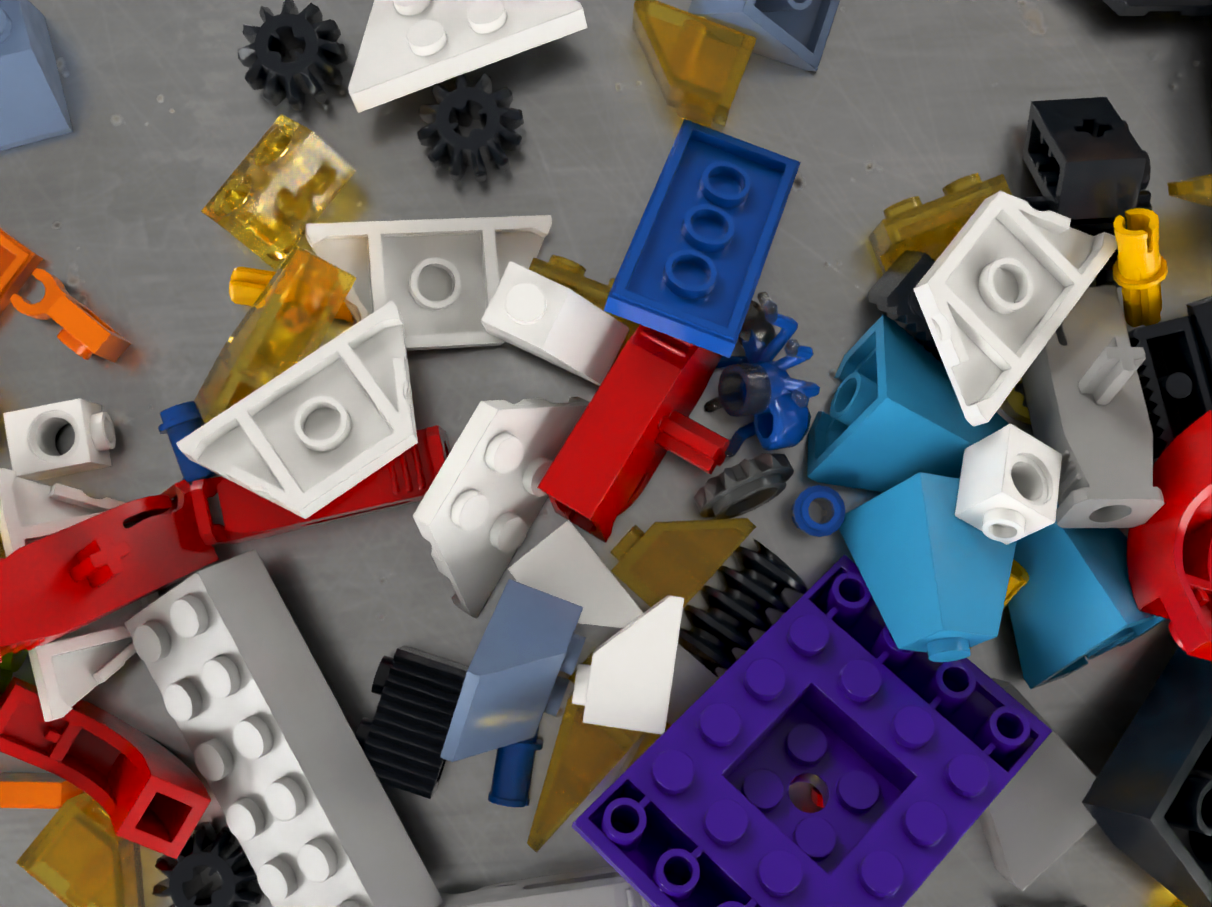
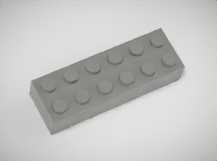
M256 549L197 571L124 622L133 639V645L137 654L144 660L163 696L168 713L175 719L194 755L199 772L206 778L226 816V822L231 833L238 839L257 875L260 889L269 898L273 907H438L444 902Z

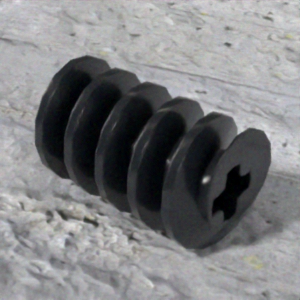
M755 539L753 540L758 548L757 552L742 546H737L733 554L742 568L741 571L723 565L717 570V574L725 587L724 591L707 585L701 588L700 593L709 607L707 611L691 605H687L684 608V613L692 628L689 631L680 627L678 644L716 677L718 675L715 670L718 667L728 670L737 661L732 652L735 647L747 651L755 643L749 633L751 628L766 632L773 625L766 614L768 608L782 613H786L791 608L782 593L785 588L801 594H805L808 591L804 581L784 561Z

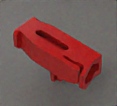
M640 325L627 341L537 487L549 495L554 511L606 543L612 533L616 517L628 509L641 495L667 451L674 453L709 474H712L716 466L720 467L726 458L725 451L730 444V440L689 418V415L702 396L722 355Z
M439 425L417 430V444L307 519L222 476L192 481L190 491L199 535L205 545L237 544L421 502L451 452L446 431ZM217 493L224 525L212 524L207 498L213 497Z
M184 479L175 483L160 495L147 496L119 505L18 548L5 559L0 558V664L2 663L1 656L7 653H18L24 649L32 650L35 647L50 643L181 581L219 560L212 545H205L199 535L190 491L191 485ZM133 523H137V524H135L134 526H132V527H130V528H125V527H124V526H127V525H130V524H133Z

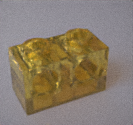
M281 114L201 212L246 249L276 270L306 233V224L314 223L356 171L312 130Z

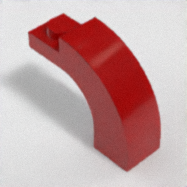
M1209 410L1178 435L1154 463L1153 487H1158L1162 491L1165 504L1145 524L1129 528L1127 567L1133 597L1138 610L1170 619L1169 630L1178 646L1187 655L1212 661V410Z
M13 676L0 698V752L51 772L83 790L108 813L115 835L177 859L211 802V798L200 779L180 759L158 742L118 717L83 699L71 707L72 710L64 717L45 722L37 687Z

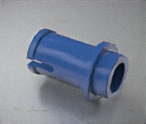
M189 401L160 412L163 424L158 426L160 434H167L183 476L182 480L185 479L191 485L192 481L218 476V474L189 460L176 444L205 424L204 421L209 418L207 411H200L197 401Z
M822 485L808 487L798 495L793 503L791 510H793L794 516H791V519L796 528L810 536L823 537L831 535L844 522L846 512L844 501L839 493L830 487ZM812 501L818 503L822 510H827V515L823 516L819 523L813 521L809 516L808 509Z
M539 727L534 738L497 749L488 801L507 807L529 806V791L535 752L543 748V741L538 739Z

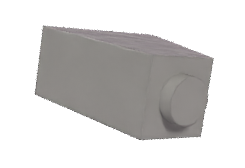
M993 678V681L1052 730L1051 734L979 817L996 869L1006 880L1023 892L1097 823L1082 803L1097 777L1011 682Z

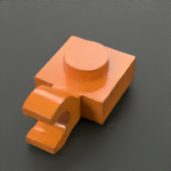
M36 268L31 273L45 287V295L40 302L32 304L29 300L16 293L10 297L12 305L20 313L37 320L52 318L63 329L59 332L57 338L85 360H89L95 354L115 363L131 345L87 306L73 298L66 291L60 279L43 269Z

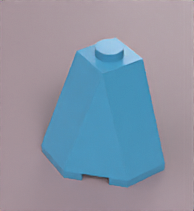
M882 315L844 355L834 377L842 383L832 399L830 415L818 411L809 430L807 477L818 483L885 492L919 472L960 479L964 449L1007 426L1009 423L996 412L988 423L973 427L965 419L944 365L894 320Z
M919 472L846 513L844 522L839 530L897 648L927 652L928 659L934 662L957 661L971 655L970 647L998 637L1017 541L1006 545L1000 541L990 539L981 530L955 516L960 479Z
M1055 520V523L1017 540L1013 559L1026 570L1029 580L1009 601L1008 607L1023 678L1030 689L1068 676L1088 664L1084 656L1090 660L1118 645L1121 647L1142 636L1167 619L1138 610L1128 575V538L1118 528H1061Z

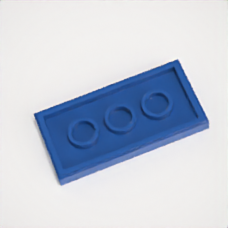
M684 119L609 292L604 311L730 358L801 162Z

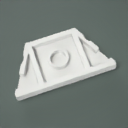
M374 0L348 90L357 112L360 113L586 29L588 27L583 7L577 0Z
M999 191L981 203L913 289L965 419L973 427L990 421L1115 252L1117 241L1114 235L1106 232L1096 236L1089 235L1071 228V218L1050 210L1038 211L1032 208L1027 201Z
M551 215L309 223L306 224L305 232L307 241L357 323L393 300L402 316L406 351L500 346L505 342L488 334L481 320L510 261L533 271L532 268L544 238L548 235L551 228L552 218Z
M391 300L176 443L178 448L189 460L307 519L418 443L403 320L398 307Z
M570 397L568 403H551L543 398L523 399L516 404L506 400L480 401L414 512L413 518L422 537L431 543V556L439 572L448 577L453 585L456 594L451 598L454 604L470 616L478 617L515 552L525 540L529 528L549 496L537 487L590 402L580 397Z
M0 468V534L5 555L8 557L18 548L125 504V502L108 497L94 499L87 496L80 489L58 483L48 486L16 477V471ZM133 523V524H130V525H127V526H124V527H125V528H130V527L134 526V525L137 524V523ZM158 591L50 643L28 650L45 722L64 717L72 710L71 707L98 684L110 678L124 666L125 661L136 653L133 639L124 622L159 598Z

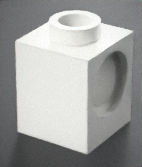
M78 398L3 413L12 470L16 471V477L39 481L112 466L109 450L115 448V430L109 414L103 412L102 406ZM70 423L75 432L74 444L68 452L60 455L55 446V437L61 427Z
M1011 423L965 448L955 516L981 530L988 538L1000 541L1006 545L1055 523L1062 454Z

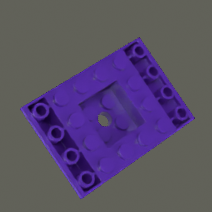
M844 554L573 822L572 828L652 907H903L1051 734L1052 730L969 659L934 662L928 659L927 652L898 649L857 565ZM796 782H807L814 785L823 797V809L815 813L799 810L794 806L789 797V786Z

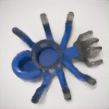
M766 292L758 293L757 299L760 304L756 301H751L737 340L744 348L746 356L721 357L716 368L725 369L719 378V396L707 401L704 405L705 411L709 413L724 408L733 417L754 415L753 422L739 428L732 436L730 444L725 451L727 457L735 456L743 442L754 435L757 436L762 448L768 451L791 448L799 444L809 431L811 414L808 409L809 398L818 395L820 387L816 383L789 377L787 369L811 359L814 353L811 347L799 345L798 340L790 339L796 332L798 323L791 317L779 314L777 304L769 298ZM773 325L781 327V330L777 335ZM784 347L787 356L777 361H773V359Z

